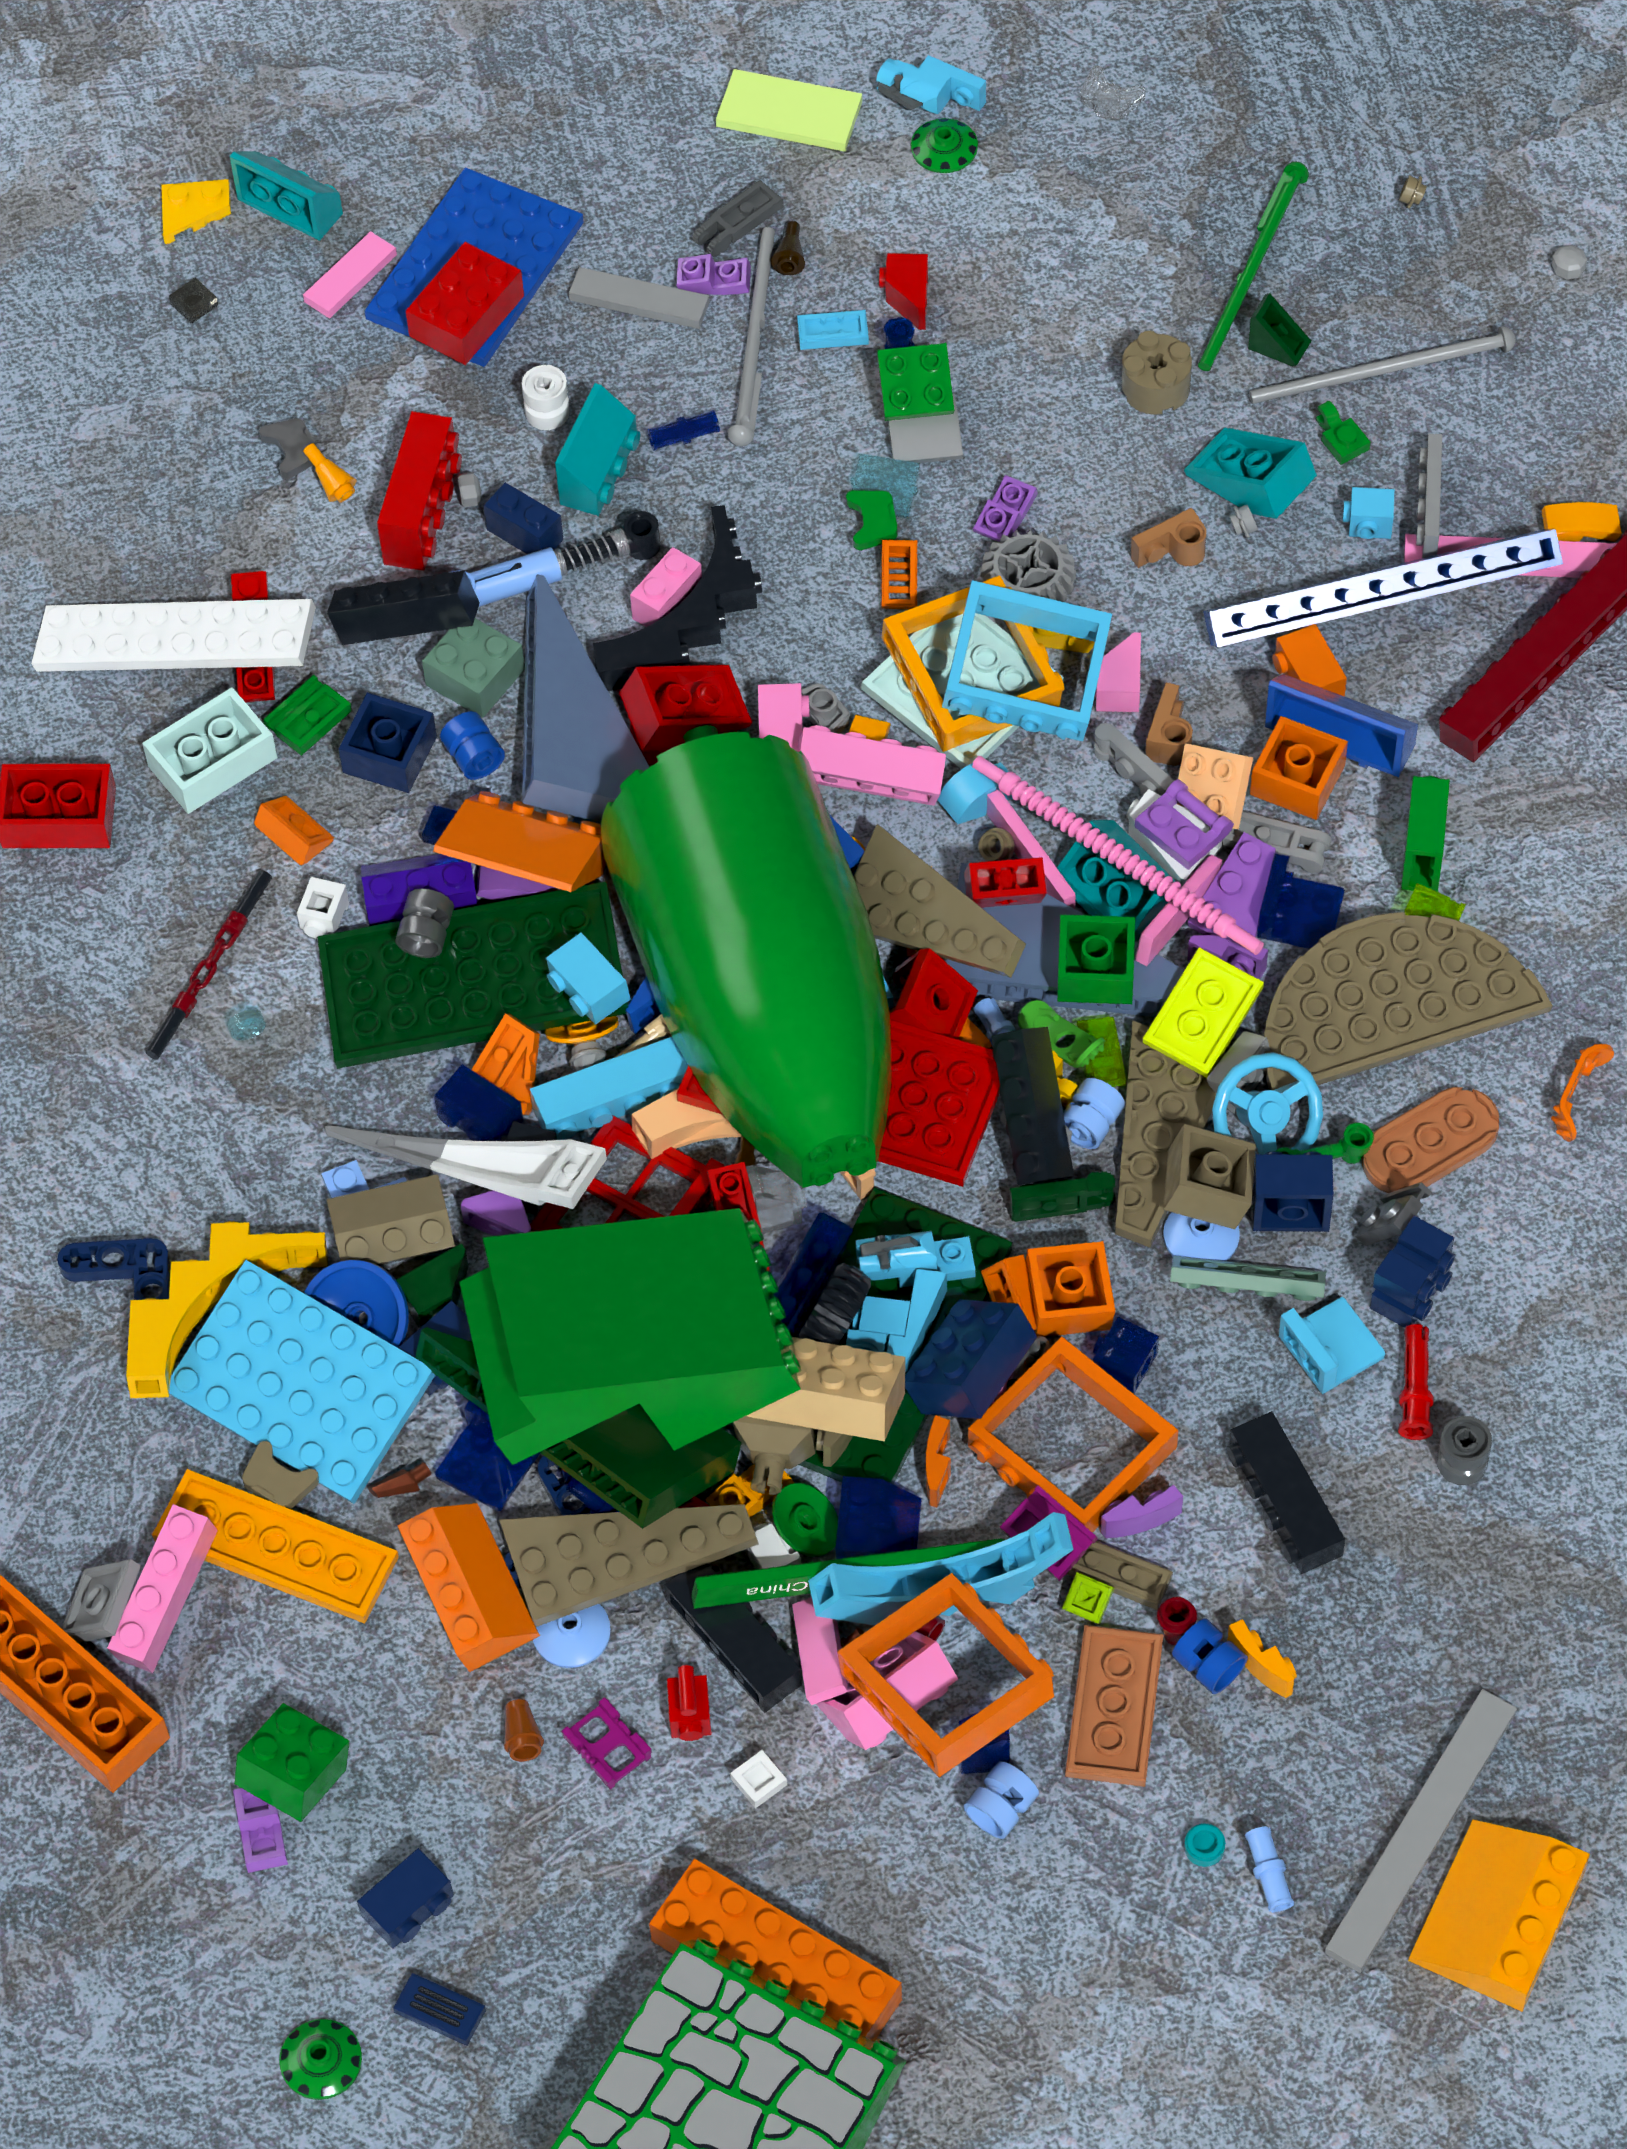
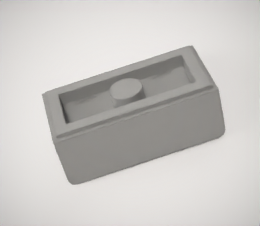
M1248 1031L1241 1033L1207 1077V1082L1215 1093H1217L1218 1086L1232 1067L1252 1055L1264 1054L1265 1051H1270L1267 1037ZM1265 1069L1254 1070L1243 1077L1236 1087L1245 1092L1254 1090L1265 1076ZM1228 1102L1227 1109L1232 1113H1236V1107Z

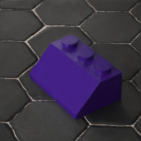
M437 854L361 866L369 926L401 921L404 918L403 911L409 892L415 889H429L444 894L453 902L454 910L478 906L470 862Z

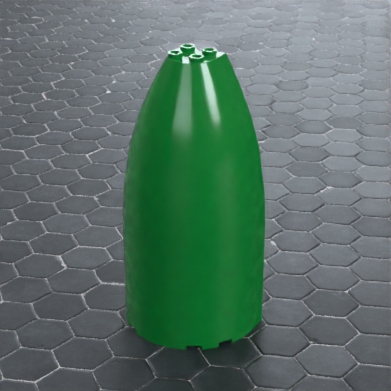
M729 732L701 737L656 756L658 759L656 764L645 771L637 769L628 776L620 785L621 793L615 801L607 803L601 821V838L606 864L655 1001L672 1038L704 1092L730 1124L766 1159L802 1188L812 1185H825L833 1180L834 1174L837 1172L847 1171L850 1175L857 1176L876 1168L886 1127L891 1089L890 1012L879 951L869 916L808 759L802 751L797 752L790 747L788 741L773 735H767L764 739L750 738L748 732Z

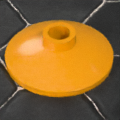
M617 1016L604 1018L596 1025L592 1021L549 1028L545 1029V1035L550 1041L574 1044L575 1047L581 1043L596 1042L597 1039L604 1037L617 1028L619 1020Z

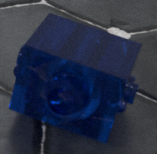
M1117 1317L1108 1334L1101 1333L1093 1348V1354H1095L1093 1362L1135 1394L1158 1354L1159 1336Z

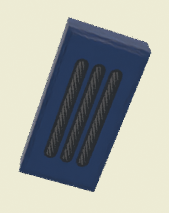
M414 1973L411 1974L393 2007L395 2014L468 2046L486 2012L485 2005Z

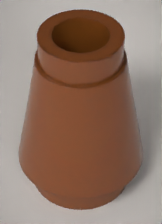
M523 1699L512 1700L505 1706L504 1749L510 1754L511 1759L515 1761H530L541 1754L544 1739L529 1708L528 1701Z

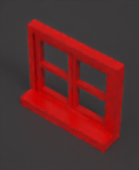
M613 1116L610 1123L602 1126L590 1143L591 1145L605 1148L606 1157L618 1142L650 1160L626 1195L595 1178L592 1180L586 1191L616 1207L605 1223L618 1222L624 1212L638 1220L665 1217L634 1200L659 1165L692 1182L669 1216L702 1213L713 1200L707 1170L724 1167V1164L713 1158L704 1165L673 1147L664 1150L662 1154L651 1159L639 1142L638 1137L632 1131V1125ZM546 1202L530 1224L531 1232L562 1229L563 1227L557 1224L569 1208Z

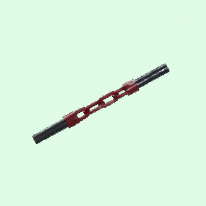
M259 871L235 911H231L214 939L215 946L207 959L199 962L190 976V985L186 992L181 991L171 1006L170 1014L147 1048L146 1054L150 1058L159 1059L183 1019L189 1016L197 1004L195 997L199 990L205 988L211 981L217 970L216 963L224 950L229 949L240 936L248 923L247 918L270 883L272 876L268 872ZM225 932L232 936L227 944L225 939L221 938ZM205 965L206 969L210 970V972L201 983V980L196 977Z

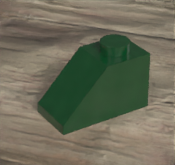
M462 1243L396 1279L405 1294L408 1312L419 1328L426 1324L449 1302L452 1301L458 1305L461 1294L459 1282L466 1278L469 1267L466 1249Z

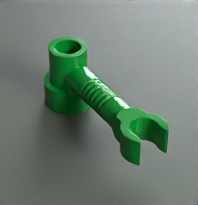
M1352 1123L1346 1127L1338 1143L1300 1151L1298 1149L1291 1150L1282 1147L1275 1152L1288 1155L1318 1152L1322 1155H1332L1333 1159L1342 1157L1345 1162L1355 1164L1360 1162L1363 1155L1369 1152L1374 1135L1367 1125Z

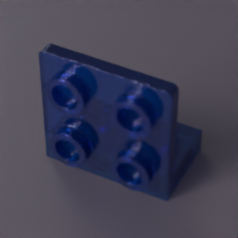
M1275 854L1259 913L1257 938L1310 949L1322 937L1336 929L1345 890L1342 887L1294 878V872L1288 871L1290 856Z
M469 1400L464 1407L467 1426L435 1471V1475L438 1480L496 1511H501L540 1452L512 1465L494 1442L489 1415Z

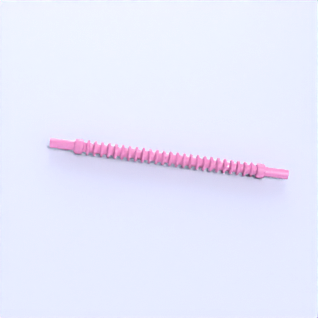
M978 756L974 760L972 767L997 783L1001 792L1007 796L1012 795L1015 801L1020 800L1022 806L1028 805L1030 811L1036 810V815H1044L1045 821L1049 822L1052 820L1054 827L1060 826V831H1068V836L1071 838L1076 836L1078 843L1084 842V847H1092V852L1095 854L1100 852L1102 859L1108 858L1110 864L1116 863V868L1119 870L1124 868L1126 875L1132 874L1134 880L1140 879V883L1143 886L1148 885L1149 890L1155 891L1157 889L1158 896L1165 895L1167 902L1173 900V906H1181V911L1184 913L1189 911V916L1191 918L1197 917L1198 922L1201 924L1206 922V927L1208 929L1213 928L1214 933L1221 938L1229 937L1255 955L1261 952L1264 943L1236 925V919L1227 913L1222 915V910L1219 908L1214 910V905L1212 903L1206 904L1204 898L1197 899L1195 892L1189 894V888H1181V883L1178 881L1173 883V878L1171 876L1165 877L1163 871L1156 872V866L1151 865L1148 867L1147 860L1140 861V856L1137 854L1132 856L1130 849L1124 850V845H1116V840L1113 838L1108 840L1106 833L1100 834L1098 828L1092 829V824L1089 822L1084 824L1082 817L1076 818L1074 812L1068 813L1066 807L1060 808L1059 802L1055 801L1052 803L1050 796L1044 797L1042 791L1036 792L1035 786L1028 787V782L1025 780L1021 781V778L1012 771L1006 773L982 756Z

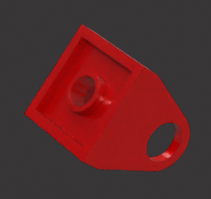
M932 949L919 950L895 969L893 980L903 991L897 1005L889 1010L890 1020L959 1039L978 989ZM903 975H909L908 979L906 980ZM936 994L940 1001L939 1008L935 1006L933 1000Z

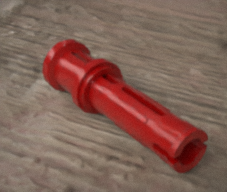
M1411 1324L1404 1329L1405 1386L1399 1395V1405L1402 1407V1422L1399 1424L1398 1433L1406 1439L1423 1440L1433 1435V1424L1430 1422V1408L1433 1406L1434 1397L1430 1390H1428L1429 1328L1427 1326L1423 1327L1422 1324Z

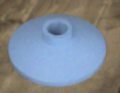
M1173 1212L1168 1216L1163 1230L1164 1243L1172 1257L1181 1256L1227 1261L1236 1251L1240 1237L1239 1226L1236 1229H1231ZM1203 1225L1207 1226L1208 1229L1206 1231H1199L1195 1227Z
M597 1604L537 1626L536 1628L540 1636L533 1639V1643L537 1652L549 1663L563 1668L581 1667L593 1662L606 1649L611 1633L610 1621L604 1608ZM567 1621L577 1622L576 1627L573 1629H566L563 1627V1624Z

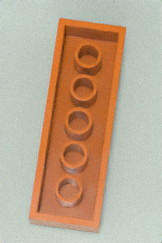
M0 1575V1693L107 1789L114 1793L170 1738L164 1718Z
M695 1858L649 1923L652 1942L674 1954L682 1942L693 1939L696 1941L697 1938L706 1939L720 1948L718 1954L731 1961L733 1958H738L752 1965L755 1968L753 1974L766 1981L768 1978H773L786 1984L791 1989L790 1995L801 2001L804 1998H808L818 2002L826 2008L825 2014L839 2022L840 2018L855 2023L862 2029L861 2035L875 2042L902 2001V1982Z

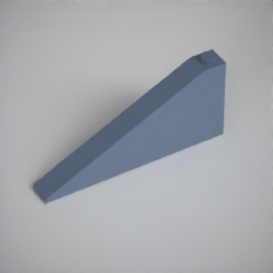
M537 574L526 598L522 804L601 822L607 803L614 802L621 793L620 785L635 770L645 771L649 768V765L546 578L543 575Z
M961 863L957 888L966 895L964 872L968 863ZM1048 894L1045 895L1041 903L983 908L1026 943L1011 978L946 959V962L978 989L975 998L985 999L990 997V999L994 998L995 1000L1020 1003L1040 1000L1046 1002L1049 1006L1149 1017L1157 1016L1185 969L1159 955H1156L1148 966L1135 961L1138 944L1135 943L1132 1004L1057 1002L1060 915L1085 914Z

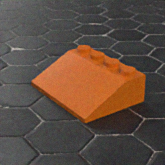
M480 791L479 794L465 799L436 842L433 852L569 892L602 876L606 864L603 855L600 824L590 821H581V824L568 821L569 816L564 813L547 811V814L534 811V806L522 804L521 801H513V804L500 801L501 796L486 791Z

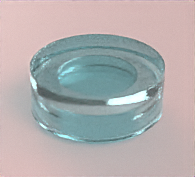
M251 1009L234 1015L228 1020L227 1027L231 1037L241 1041L259 1035L265 1029L266 1022L260 1010Z

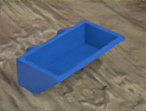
M1285 674L1271 679L1269 682L1265 720L1266 728L1274 730L1280 716L1286 717L1348 741L1346 758L1358 762L1360 767L1368 768L1370 766L1396 777L1400 776L1416 745L1418 724Z

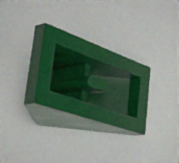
M1271 293L1265 294L1250 319L1248 349L1292 367L1296 366L1312 340Z

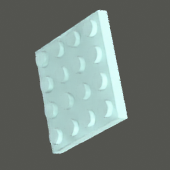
M975 613L959 683L1015 697L1039 688L1040 685L1014 638L987 616ZM963 614L916 631L909 637L942 700L946 691ZM891 655L862 681L861 690L936 750L946 754V758L960 769L973 763L978 756L986 759L1020 727L1012 725L943 752ZM948 709L953 720L966 716L959 715L958 711Z

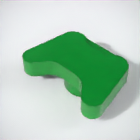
M852 490L846 494L847 506L858 511L863 519L862 529L853 537V544L856 550L862 551L881 545L882 540H895L897 538L896 516L892 495L889 492Z

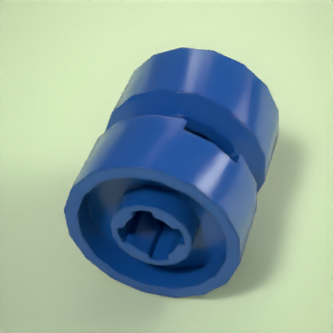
M469 711L455 716L446 723L440 733L441 742L449 754L456 759L457 765L464 776L470 780H477L490 775L498 769L504 760L505 752L497 739L490 734V729L477 712Z
M1205 1618L1187 1630L1172 1651V1657L1187 1671H1197L1196 1679L1212 1694L1221 1692L1231 1684L1245 1667L1248 1656L1232 1641L1223 1642V1633Z

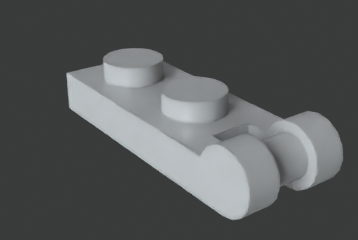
M1102 723L1096 727L1094 754L1099 760L1111 761L1118 773L1123 778L1132 780L1140 788L1143 795L1148 789L1161 796L1166 792L1170 784L1174 782L1167 773L1113 725Z
M1242 811L1239 829L1232 828L1230 833L1223 839V846L1233 849L1243 832L1276 848L1275 860L1299 865L1311 873L1321 872L1325 861L1323 853L1328 851L1331 843V837L1325 832ZM1300 844L1308 845V846L1310 847V849H1309V850H1305V849L1299 848V845H1300Z

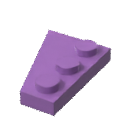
M1243 832L1203 896L1206 904L1212 903L1214 910L1219 908L1222 910V915L1227 913L1236 919V925L1254 937L1257 936L1262 919L1261 914L1270 884L1276 848ZM1197 917L1189 918L1188 927L1203 935L1218 936L1214 933L1213 928L1208 929L1206 927V922L1201 924L1198 922Z

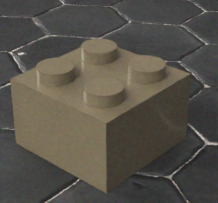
M1184 1124L1168 1149L1163 1210L1236 1229L1252 1205L1256 1144Z

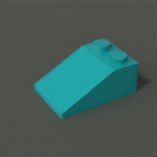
M1226 427L1184 469L1186 476L1236 506L1242 507L1247 504L1252 514L1277 519L1317 476L1305 442Z

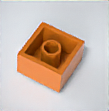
M1280 716L1252 770L1250 795L1317 820L1345 767L1348 741Z
M1104 1241L1027 1249L1025 1260L1028 1268L1037 1327L1034 1332L1037 1336L1046 1337L1111 1330L1115 1315V1305Z

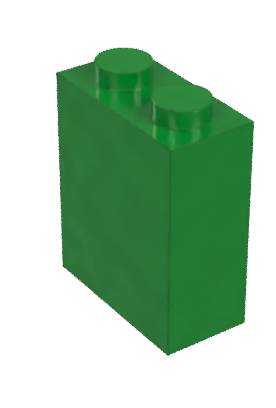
M1413 776L1401 890L1438 893L1444 850L1449 779H1439L1435 776Z

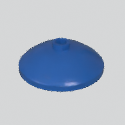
M361 1260L337 1262L320 1271L305 1289L304 1294L398 1348L403 1344L409 1323L407 1300L396 1279L382 1267ZM365 1312L367 1322L362 1326L359 1323V1315Z

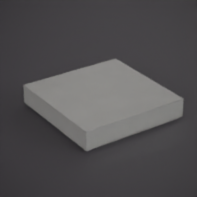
M128 1559L84 1569L62 1629L77 1643L115 1636L141 1565Z

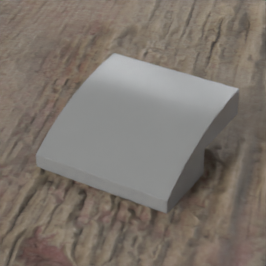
M953 394L954 414L888 421L893 466L963 459L955 394Z

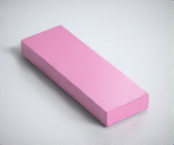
M370 231L303 294L304 302L330 319L397 255L396 247Z
M812 1597L792 1604L807 1700L811 1705L847 1693V1680L841 1674L837 1653L841 1649L837 1620L817 1617Z

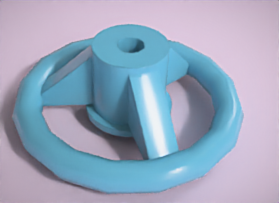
M1274 1052L1252 1055L1232 1067L1218 1086L1212 1107L1214 1132L1232 1137L1228 1129L1226 1114L1227 1105L1230 1102L1236 1107L1240 1122L1249 1127L1259 1154L1276 1151L1275 1134L1282 1131L1287 1125L1290 1118V1105L1307 1095L1309 1118L1305 1132L1291 1150L1310 1149L1318 1138L1323 1119L1321 1091L1312 1073L1295 1058ZM1271 1067L1287 1071L1298 1080L1275 1090H1252L1245 1092L1236 1087L1243 1077L1254 1070Z

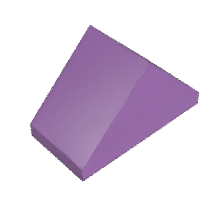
M492 1190L465 1198L460 1205L463 1223L492 1236L531 1232L521 1199Z

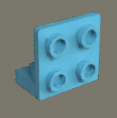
M1343 1297L1304 1318H1301L1294 1308L1281 1315L1280 1339L1322 1394L1385 1357L1384 1349Z

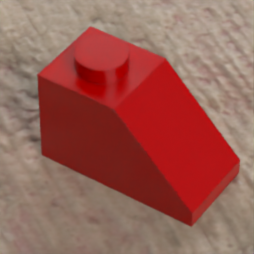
M887 253L886 267H880L879 288H886V302L917 329L926 330L928 254Z

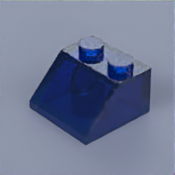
M843 1476L836 1539V1559L917 1549L922 1498L883 1479Z

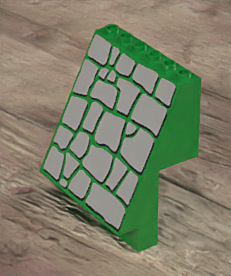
M697 1938L696 1941L693 1939L682 1942L551 2149H863L907 2060L897 2055L898 2049L892 2044L881 2039H876L875 2042L861 2035L862 2029L855 2023L840 2018L839 2022L825 2014L826 2008L818 2002L808 1998H804L803 2001L789 1994L791 1989L786 1984L773 1978H768L767 1981L753 1974L755 1968L749 1963L738 1958H733L731 1961L718 1954L720 1948L706 1939Z

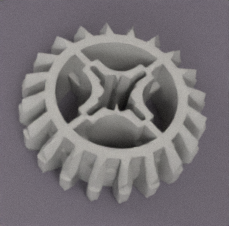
M1030 528L1026 534L1021 535L1015 529L1012 538L1002 534L1000 543L992 542L989 552H985L983 556L980 577H982L983 582L1000 575L1006 587L1010 586L1015 591L1065 602L1067 595H1071L1074 589V580H1076L1075 560L1073 555L1069 554L1067 544L1059 545L1057 536L1047 539V534L1044 530L1039 535H1033Z

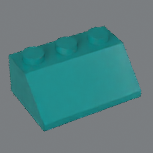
M258 151L232 152L229 156L237 199L319 241L342 216L340 192L333 186L322 184L310 178L305 172L296 171L282 164L277 158L268 157Z
M594 383L555 462L560 505L599 516L604 504H609L613 498L614 484L617 478H622L626 471L627 457L630 451H635L638 447L640 431H637L636 415L602 385Z
M1091 820L1089 822L1092 824V829L1098 828L1100 834L1106 833L1108 840L1113 838L1116 840V845L1122 844L1124 845V850L1130 849L1132 856L1137 854L1140 856V861L1147 860L1148 867L1154 865L1157 869L1156 872L1163 871L1165 877L1170 876L1114 820ZM1076 841L1057 867L1076 893L1075 901L1090 916L1135 917V941L1140 938L1143 930L1168 903L1165 900V895H1157V889L1155 891L1149 890L1148 885L1143 886L1140 883V879L1134 880L1132 874L1126 875L1124 868L1119 870L1116 868V863L1110 864L1108 858L1102 859L1100 852L1095 854L1092 852V847H1084V842L1078 843Z

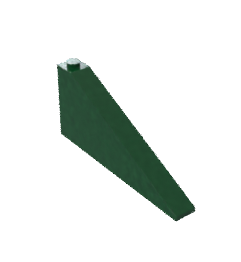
M428 1327L422 1329L415 1358L423 1362L432 1373L488 1414L473 1342ZM639 1403L540 1453L643 1529L735 1471L742 1442L723 1428H720L674 1451Z

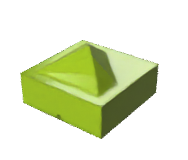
M1077 1572L1062 1609L1100 1624L1115 1587Z

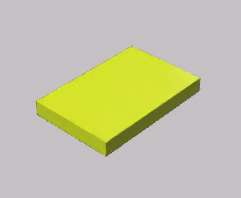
M1199 947L1143 1037V1043L1207 1078L1262 991L1264 982Z

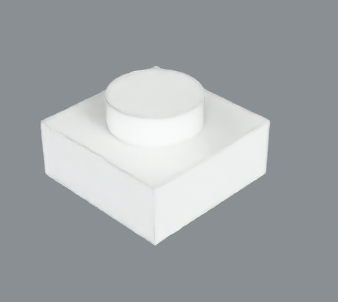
M763 1750L730 1773L731 1780L755 1809L787 1786L786 1777Z

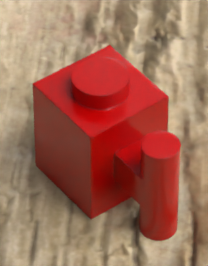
M693 1666L678 1667V1677L667 1678L671 1737L680 1738L684 1741H695L703 1736L711 1735L707 1675L694 1676Z

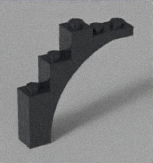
M725 505L711 507L712 529L715 539L714 550L702 578L680 605L663 618L637 632L616 639L593 643L596 671L607 691L622 689L636 667L684 666L690 664L689 648L721 644L720 629L726 628L724 613L757 608L756 594L762 593L760 573H753L750 559L742 560L740 546L733 547L732 539H737L734 518L727 519Z

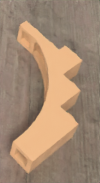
M678 1089L632 1113V1131L638 1137L639 1142L651 1159L662 1154L664 1150L670 1147L677 1149L695 1142L742 1136L724 1115L678 1102L676 1094ZM870 1169L866 1173L857 1176L850 1175L847 1171L840 1172L860 1200L871 1194L874 1188V1177L876 1176L875 1169Z

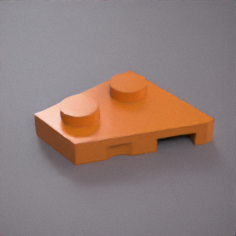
M505 1013L467 1077L521 1114L529 1116L532 1111L530 1088H533L535 1085L540 1034L511 1014Z

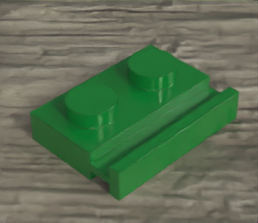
M313 675L266 716L263 721L264 725L269 730L271 729L275 732L280 740L302 756L352 711L349 701L327 684L323 685L318 681V677Z

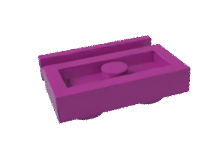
M1037 1485L1034 1489L1035 1491L1016 1508L1000 1526V1529L1009 1538H1012L1029 1530L1053 1512L1065 1514L1074 1550L1045 1569L1060 1581L1086 1553L1085 1551L1092 1543L1094 1544L1098 1539L1096 1535Z

